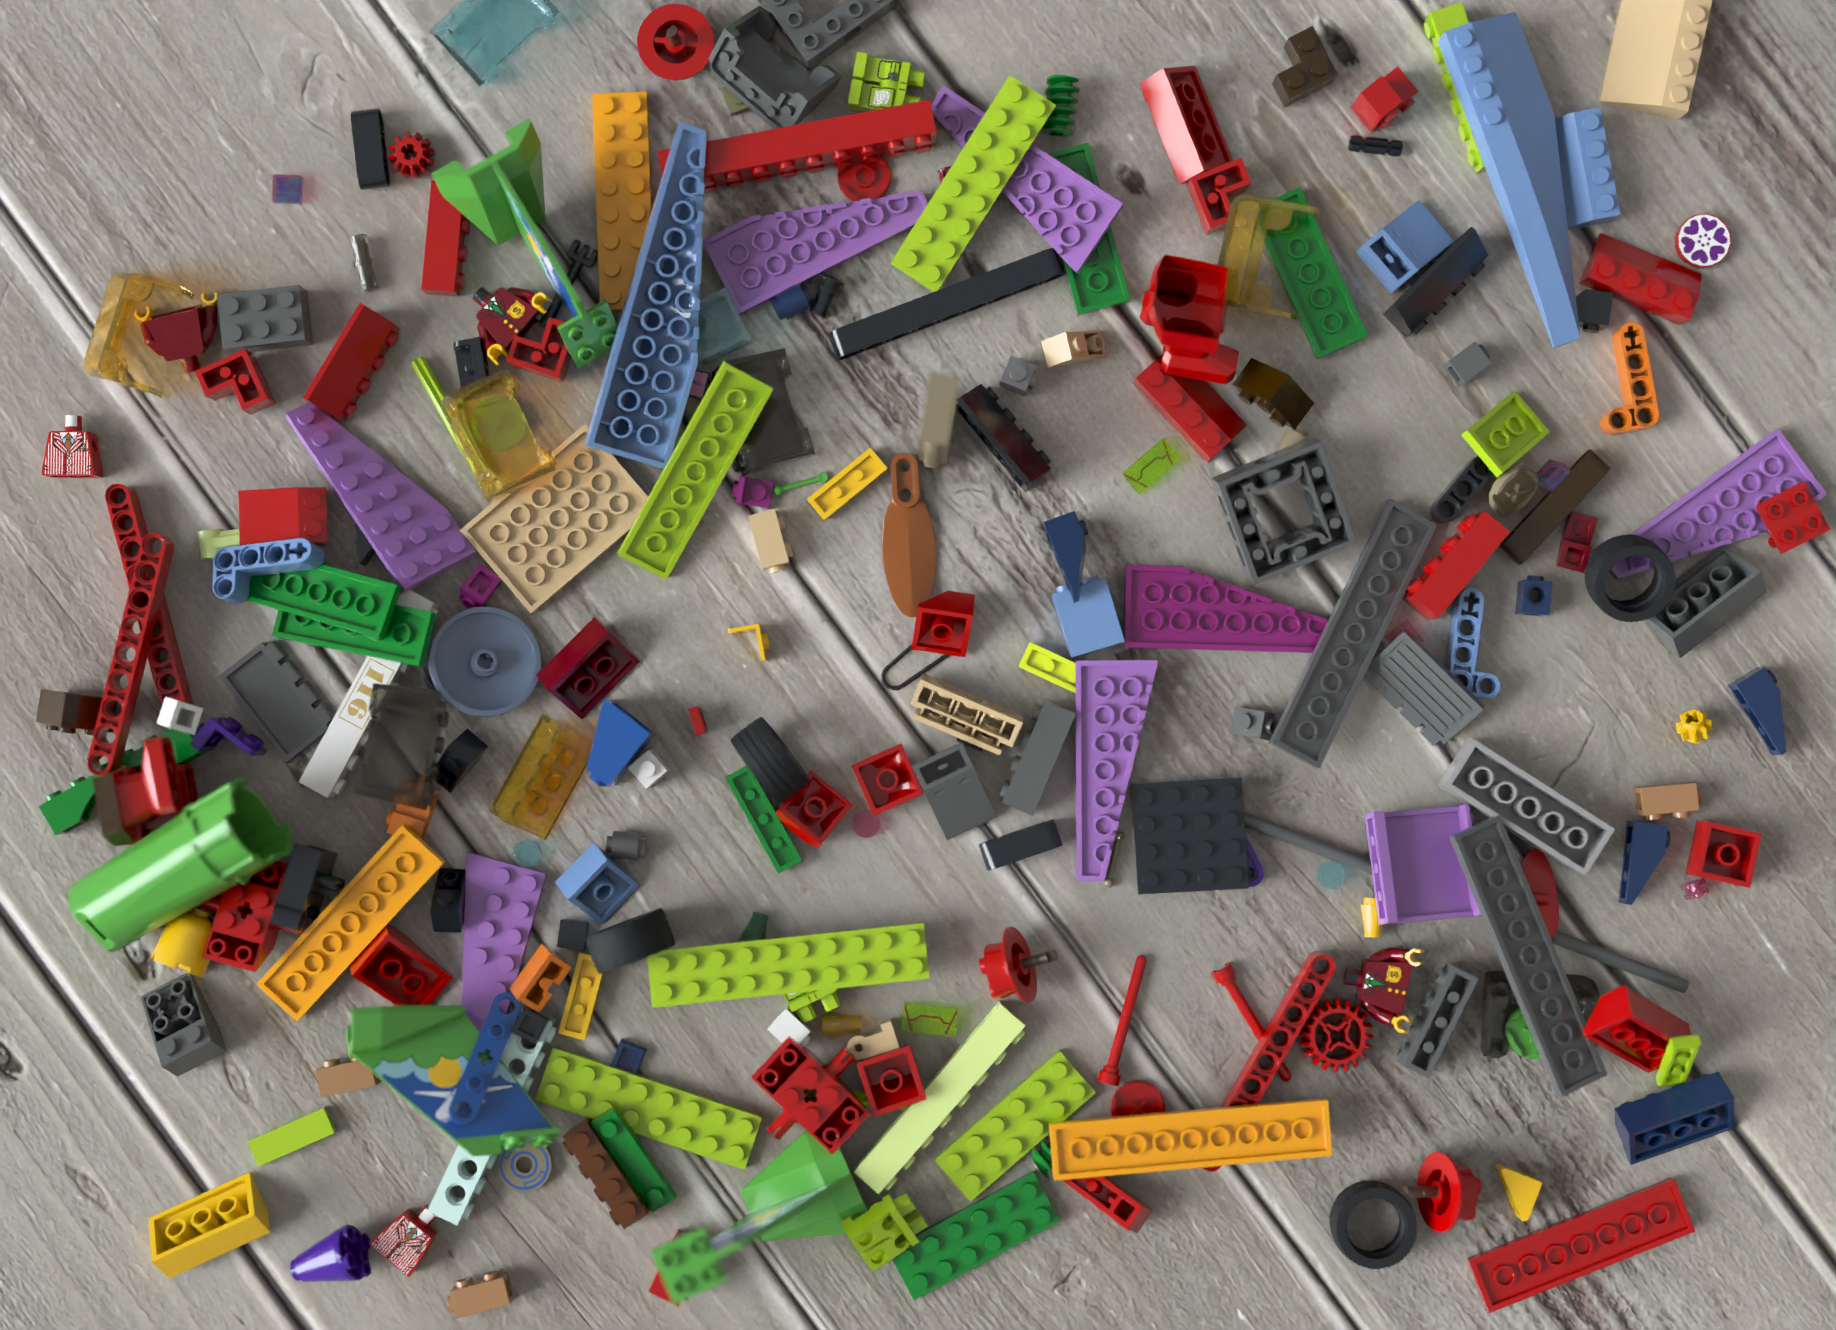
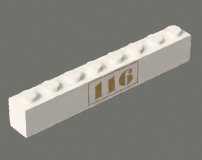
M412 589L405 593L402 592L396 605L434 612L437 614L436 619L439 615L437 610L438 603ZM366 657L301 776L299 783L327 798L341 794L347 783L344 779L348 771H353L360 760L358 753L361 747H366L373 736L371 731L375 722H380L386 712L385 703L389 697H394L400 686L397 681L402 673H407L411 665Z

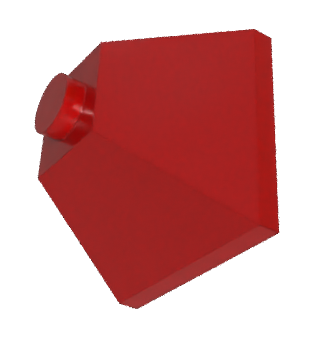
M946 591L919 603L911 649L965 657L973 618L975 595Z

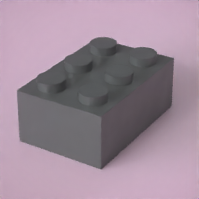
M300 285L217 295L223 350L230 354L243 349H247L250 352L313 345L308 292Z

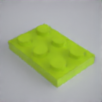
M1514 390L1461 436L1492 473L1498 477L1549 434L1550 431Z

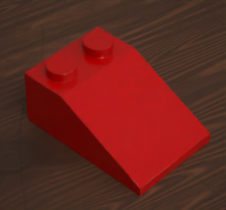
M326 487L238 491L240 545L298 538L306 539L316 545H325L328 542Z
M389 923L349 965L351 975L396 1006H429L453 978L449 972L409 937Z

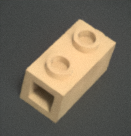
M771 509L749 515L762 569L764 571L769 570L770 574L786 570L785 565L790 564L789 557L794 555L790 541L784 542L782 531L787 529L783 514L777 515L776 510Z

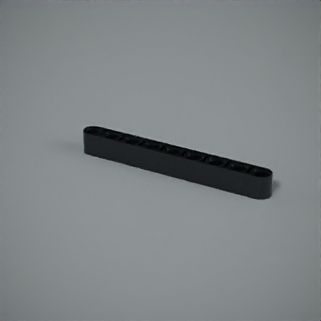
M1049 248L837 328L828 333L837 359L843 360L1053 281L1063 276L1065 272L1057 251L1054 248Z

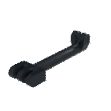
M577 239L573 241L566 254L567 257L573 259L566 273L572 286L583 265L592 270L598 259V250L596 249L593 250L589 258L587 257L590 246L586 244L578 253L577 250L580 247L581 241ZM557 292L552 299L553 302L547 308V312L544 314L539 311L535 317V322L546 328L549 317L555 319L563 304Z

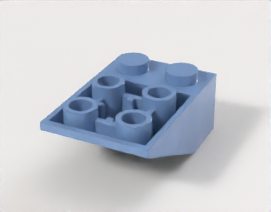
M1418 200L1363 244L1356 254L1389 293L1392 294L1454 241Z

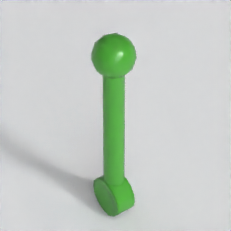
M821 472L817 477L784 486L775 485L773 493L781 495L783 491L816 482L826 483L828 475L825 472Z

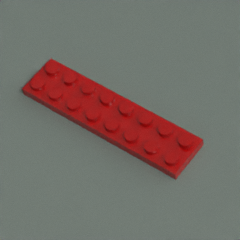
M1671 1177L1469 1257L1467 1261L1485 1307L1491 1313L1693 1233L1695 1229L1676 1181Z

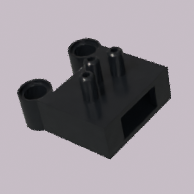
M294 845L283 883L271 914V924L299 932L301 928L307 929L319 916L324 896L327 895L334 898L338 896L339 889H343L345 885V880L331 875L338 855L337 852L313 845Z

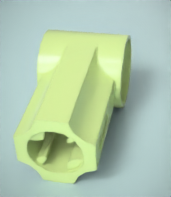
M211 529L197 532L201 560H213L214 555L221 548L240 546L239 529L225 531L222 529Z

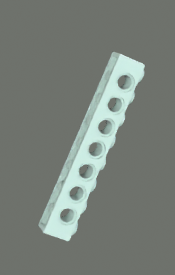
M542 1012L540 1014L550 1018L536 1047L527 1046L524 1038L511 1032L500 1058L526 1093H528L534 1081L530 1077L534 1067L539 1069L545 1058L546 1053L542 1052L546 1042L551 1044L558 1028L554 1027L557 1019ZM514 1059H521L524 1062V1072L514 1070L512 1066ZM458 1145L427 1212L455 1225H458L463 1219L468 1220L475 1206L471 1201L475 1193L480 1195L486 1183V1179L483 1178L487 1168L490 1170L493 1168L498 1155L472 1157ZM466 1160H472L477 1164V1172L471 1173L467 1171L465 1167ZM459 1185L464 1188L466 1193L464 1198L455 1196L453 1192L454 1186Z

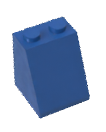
M606 699L602 703L586 768L592 773L589 778L601 787L615 786L628 770V767L633 764L655 736L652 730L614 700Z

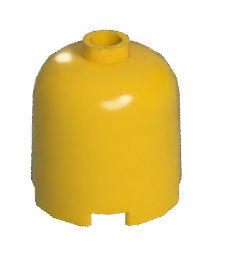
M193 908L192 912H186L168 922L151 958L175 969L178 965V967L187 970L189 974L203 978L210 960L202 958L213 925V921L208 919L210 913Z

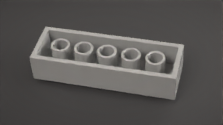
M1475 739L1465 740L1437 785L1465 804H1469L1470 807L1487 818L1500 815L1506 830L1577 875H1587L1615 830Z

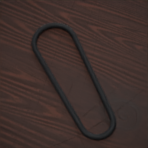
M910 645L883 669L881 680L888 689L899 690L950 655H942L902 684L891 686L885 679L886 672L912 650Z

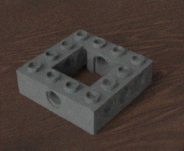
M757 0L774 18L777 28L808 70H811L897 8L896 0H845L813 23L797 0Z
M1314 437L1211 478L1246 578L1254 585L1357 544L1323 443ZM1299 479L1314 523L1266 542L1267 536L1262 532L1256 516L1259 513L1257 508L1252 505L1248 493L1253 492L1254 494L1262 495L1268 493L1270 488L1285 482L1290 484Z

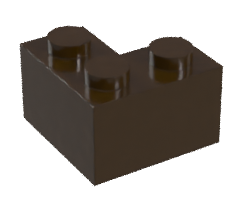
M1313 26L1288 38L1283 48L1293 67L1277 74L1272 82L1284 107L1332 84L1338 75Z
M1253 358L1249 360L1232 384L1240 392L1238 397L1249 405H1252L1253 402L1256 403L1260 409L1271 414L1270 420L1281 428L1286 425L1296 429L1314 405V402L1289 374Z
M41 689L36 722L46 724V729L76 734V729H84L85 735L93 736L103 697ZM118 701L113 706V712L115 715Z

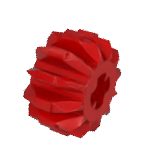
M406 131L405 139L403 140L401 137L395 136L398 144L389 145V149L394 153L388 156V160L394 163L393 170L395 172L401 171V175L404 178L412 174L414 179H418L419 171L427 175L429 171L426 165L434 166L435 164L429 158L436 154L433 148H429L431 141L428 138L423 139L422 134L419 132L412 137L411 133ZM413 151L417 153L416 157L413 158L411 156V160H409L407 157L408 153L413 154Z

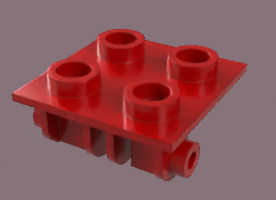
M1805 481L1755 505L1771 535V538L1768 539V544L1773 549L1777 547L1780 554L1831 530Z

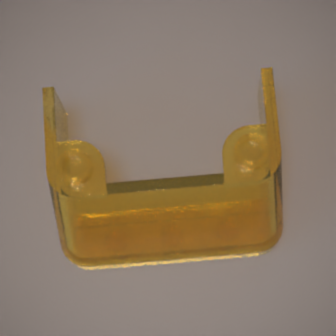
M1248 194L1239 195L1232 201L1218 261L1219 266L1228 268L1226 280L1227 306L1297 320L1298 314L1272 309L1273 292L1269 287L1255 283L1267 229L1279 231L1287 228L1291 223L1294 211L1321 216V210L1316 207Z
M118 272L109 280L84 358V369L90 376L162 398L163 392L125 379L128 364L126 359L119 354L135 301L142 302L147 300L151 296L153 288L193 299L194 294L180 285L147 275Z

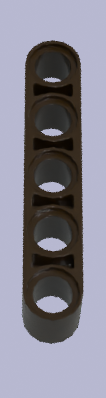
M1591 449L1587 450L1568 470L1569 473L1553 490L1550 489L1507 535L1499 547L1518 565H1521L1598 484L1611 467Z

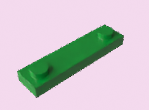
M747 765L726 776L725 779L777 873L779 874L801 862L803 859L783 823L777 816L763 787Z
M616 1106L592 1119L591 1125L652 1213L675 1200L677 1194Z

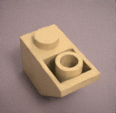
M1101 330L1064 332L1042 341L1048 368L1066 367L1107 357Z

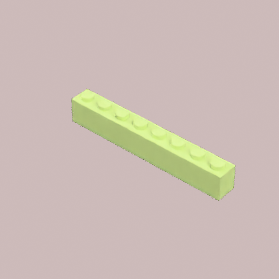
M999 1001L926 1084L924 1090L927 1100L909 1105L854 1167V1173L878 1194L883 1189L888 1191L898 1178L895 1175L901 1168L906 1170L914 1162L916 1157L913 1154L919 1147L925 1149L933 1140L932 1132L938 1126L943 1128L952 1118L950 1112L956 1105L961 1107L970 1097L968 1091L973 1085L980 1086L989 1075L986 1072L993 1063L997 1066L1007 1054L1004 1051L1011 1042L1015 1045L1025 1034L1022 1030L1025 1027L1024 1022Z

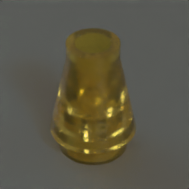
M827 1012V1014L821 1015L820 1018L822 1037L832 1039L861 1032L860 1015L853 1016Z

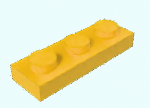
M870 447L807 498V501L825 521L887 471L888 468Z
M580 952L558 1031L559 1034L581 1040H586L604 974L598 973L592 961V956L584 952Z

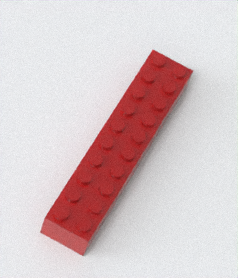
M930 100L706 141L704 193L714 192L719 186L727 185L728 188L740 187L744 185V182L754 180L755 183H763L771 180L770 177L781 175L782 178L794 177L799 171L808 170L809 173L823 171L824 167L835 165L836 168L847 167L851 165V161L874 162L878 160L877 155H889V158H896L905 155L906 151L915 150L916 153L930 151L933 146H936V128ZM671 148L657 151L661 175H663Z

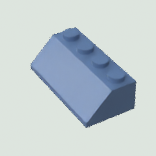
M1601 107L1576 111L1555 118L1568 229L1612 222L1620 216V209Z

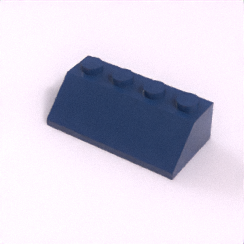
M1719 1072L1701 1075L1696 1080L1684 1084H1676L1665 1091L1650 1093L1645 1098L1633 1102H1625L1619 1107L1614 1108L1615 1125L1630 1165L1734 1129V1096Z

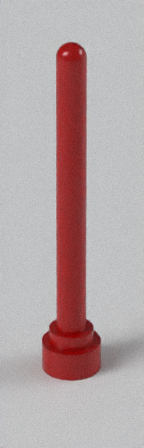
M1139 955L1136 958L1108 1063L1104 1065L1103 1070L1100 1069L1097 1081L1109 1085L1119 1086L1121 1079L1118 1065L1147 963V958L1144 955Z
M1230 962L1224 964V968L1217 972L1215 970L1212 971L1211 975L1216 983L1226 987L1259 1041L1265 1030L1234 981L1236 979L1234 976L1235 970ZM1283 1061L1277 1073L1283 1081L1288 1082L1292 1076Z

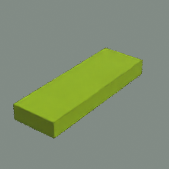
M1699 1035L1670 1038L1655 1077L1658 1086L1686 1083L1701 1045Z
M323 1107L247 1142L259 1167L332 1135L337 1131L327 1108Z

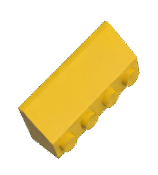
M250 1172L149 1218L152 1263L169 1279L271 1233L267 1207Z

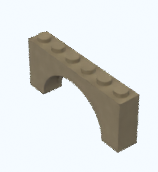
M930 372L919 438V462H922L925 468L939 470L940 466H946L959 377Z

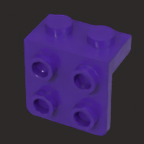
M224 717L209 718L205 724L201 723L197 727L195 735H192L194 739L190 743L197 751L214 750L225 736L251 756H261L267 752V749L263 747L264 742L252 733L247 735L241 730L243 726L232 717H228V719Z

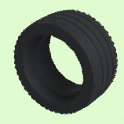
M1633 534L1612 537L1599 545L1588 559L1584 577L1587 591L1595 604L1605 614L1616 620L1624 622L1647 620L1661 612L1672 598L1671 596L1676 585L1673 565L1666 553L1647 538ZM1635 555L1647 556L1652 560L1654 576L1644 593L1634 599L1624 601L1613 600L1607 595L1605 581L1608 572L1617 562Z
M762 716L748 724L746 728H743L730 740L747 767L776 803L781 804L788 800V798L792 797L810 782L801 765Z
M662 908L620 922L585 937L592 961L599 974L634 963L675 945L672 930Z
M1378 1181L1357 1182L1346 1187L1338 1195L1331 1207L1329 1224L1332 1238L1340 1251L1353 1263L1369 1269H1385L1399 1263L1413 1248L1417 1236V1221L1414 1211L1407 1199L1392 1186ZM1381 1198L1391 1203L1396 1209L1399 1217L1398 1231L1394 1239L1384 1248L1374 1251L1362 1250L1349 1239L1346 1230L1347 1218L1352 1209L1363 1200Z

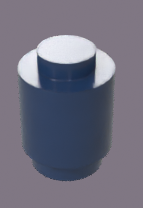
M797 284L775 295L776 298L770 302L781 321L785 318L789 320L811 309L809 303L813 299L806 286L801 288Z

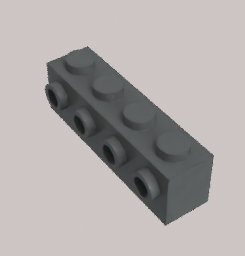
M1044 701L1042 706L1036 705L1031 717L1035 721L1032 731L1026 730L1020 744L1025 746L1021 757L1015 756L1010 767L1014 774L1010 782L1005 780L999 796L1003 797V804L1032 816L1034 815L1076 713Z
M1448 963L1437 971L1434 978L1436 985L1433 991H1429L1422 1002L1424 1009L1420 1017L1416 1016L1409 1029L1412 1033L1408 1041H1404L1397 1052V1056H1399L1398 1063L1428 1079L1478 981V978Z

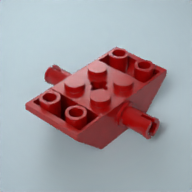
M275 861L252 875L248 882L244 884L239 882L223 891L222 896L216 895L197 906L198 908L216 912L202 958L256 972L273 950L280 929L294 932L298 935L302 933L304 928L296 932L270 923L271 914L276 904L288 863ZM250 909L253 910L252 915H249Z
M789 1036L751 1076L783 1109V1112L767 1127L771 1135L778 1127H781L774 1135L777 1140H781L783 1135L797 1123L833 1154L871 1114L854 1091L839 1077L856 1060L855 1056L850 1053L842 1061L848 1054L849 1050L842 1047L837 1055L828 1064H825L811 1050ZM807 1088L811 1091L815 1088L817 1090L815 1095L817 1098H808L805 1089Z

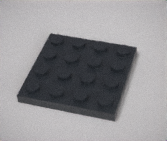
M1242 777L1131 784L1138 894L1249 889Z

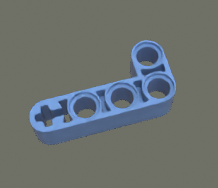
M302 538L221 548L216 552L213 559V592L217 597L236 605L242 604L249 595L250 577L316 569L324 561V551L316 544Z
M1467 588L1461 590L1453 600L1445 667L1454 676H1461L1463 685L1476 698H1492L1500 691L1501 684L1499 679L1493 674L1475 671L1484 596L1476 588ZM1469 596V599L1474 600V603L1468 606V603L1464 602V597ZM1463 612H1467V614L1473 613V616H1471V615L1461 616V613H1463ZM1463 620L1467 621L1471 626L1470 633L1467 636L1463 635L1460 631L1459 626ZM1459 648H1463L1467 653V659L1463 663L1459 662L1456 658V652ZM1483 679H1487L1491 685L1490 691L1487 694L1480 690V682Z

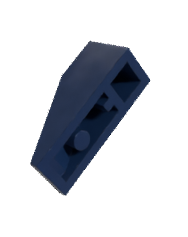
M1075 511L1045 521L1044 527L1050 546L1075 603L1080 599L1086 552L1085 536L1088 535V530L1084 520H1078Z
M1765 667L1754 668L1730 683L1728 687L1771 755H1783L1786 753L1780 690L1776 686L1777 679Z
M1627 821L1618 903L1632 905L1664 856L1666 847L1670 844L1671 835L1668 831V825Z

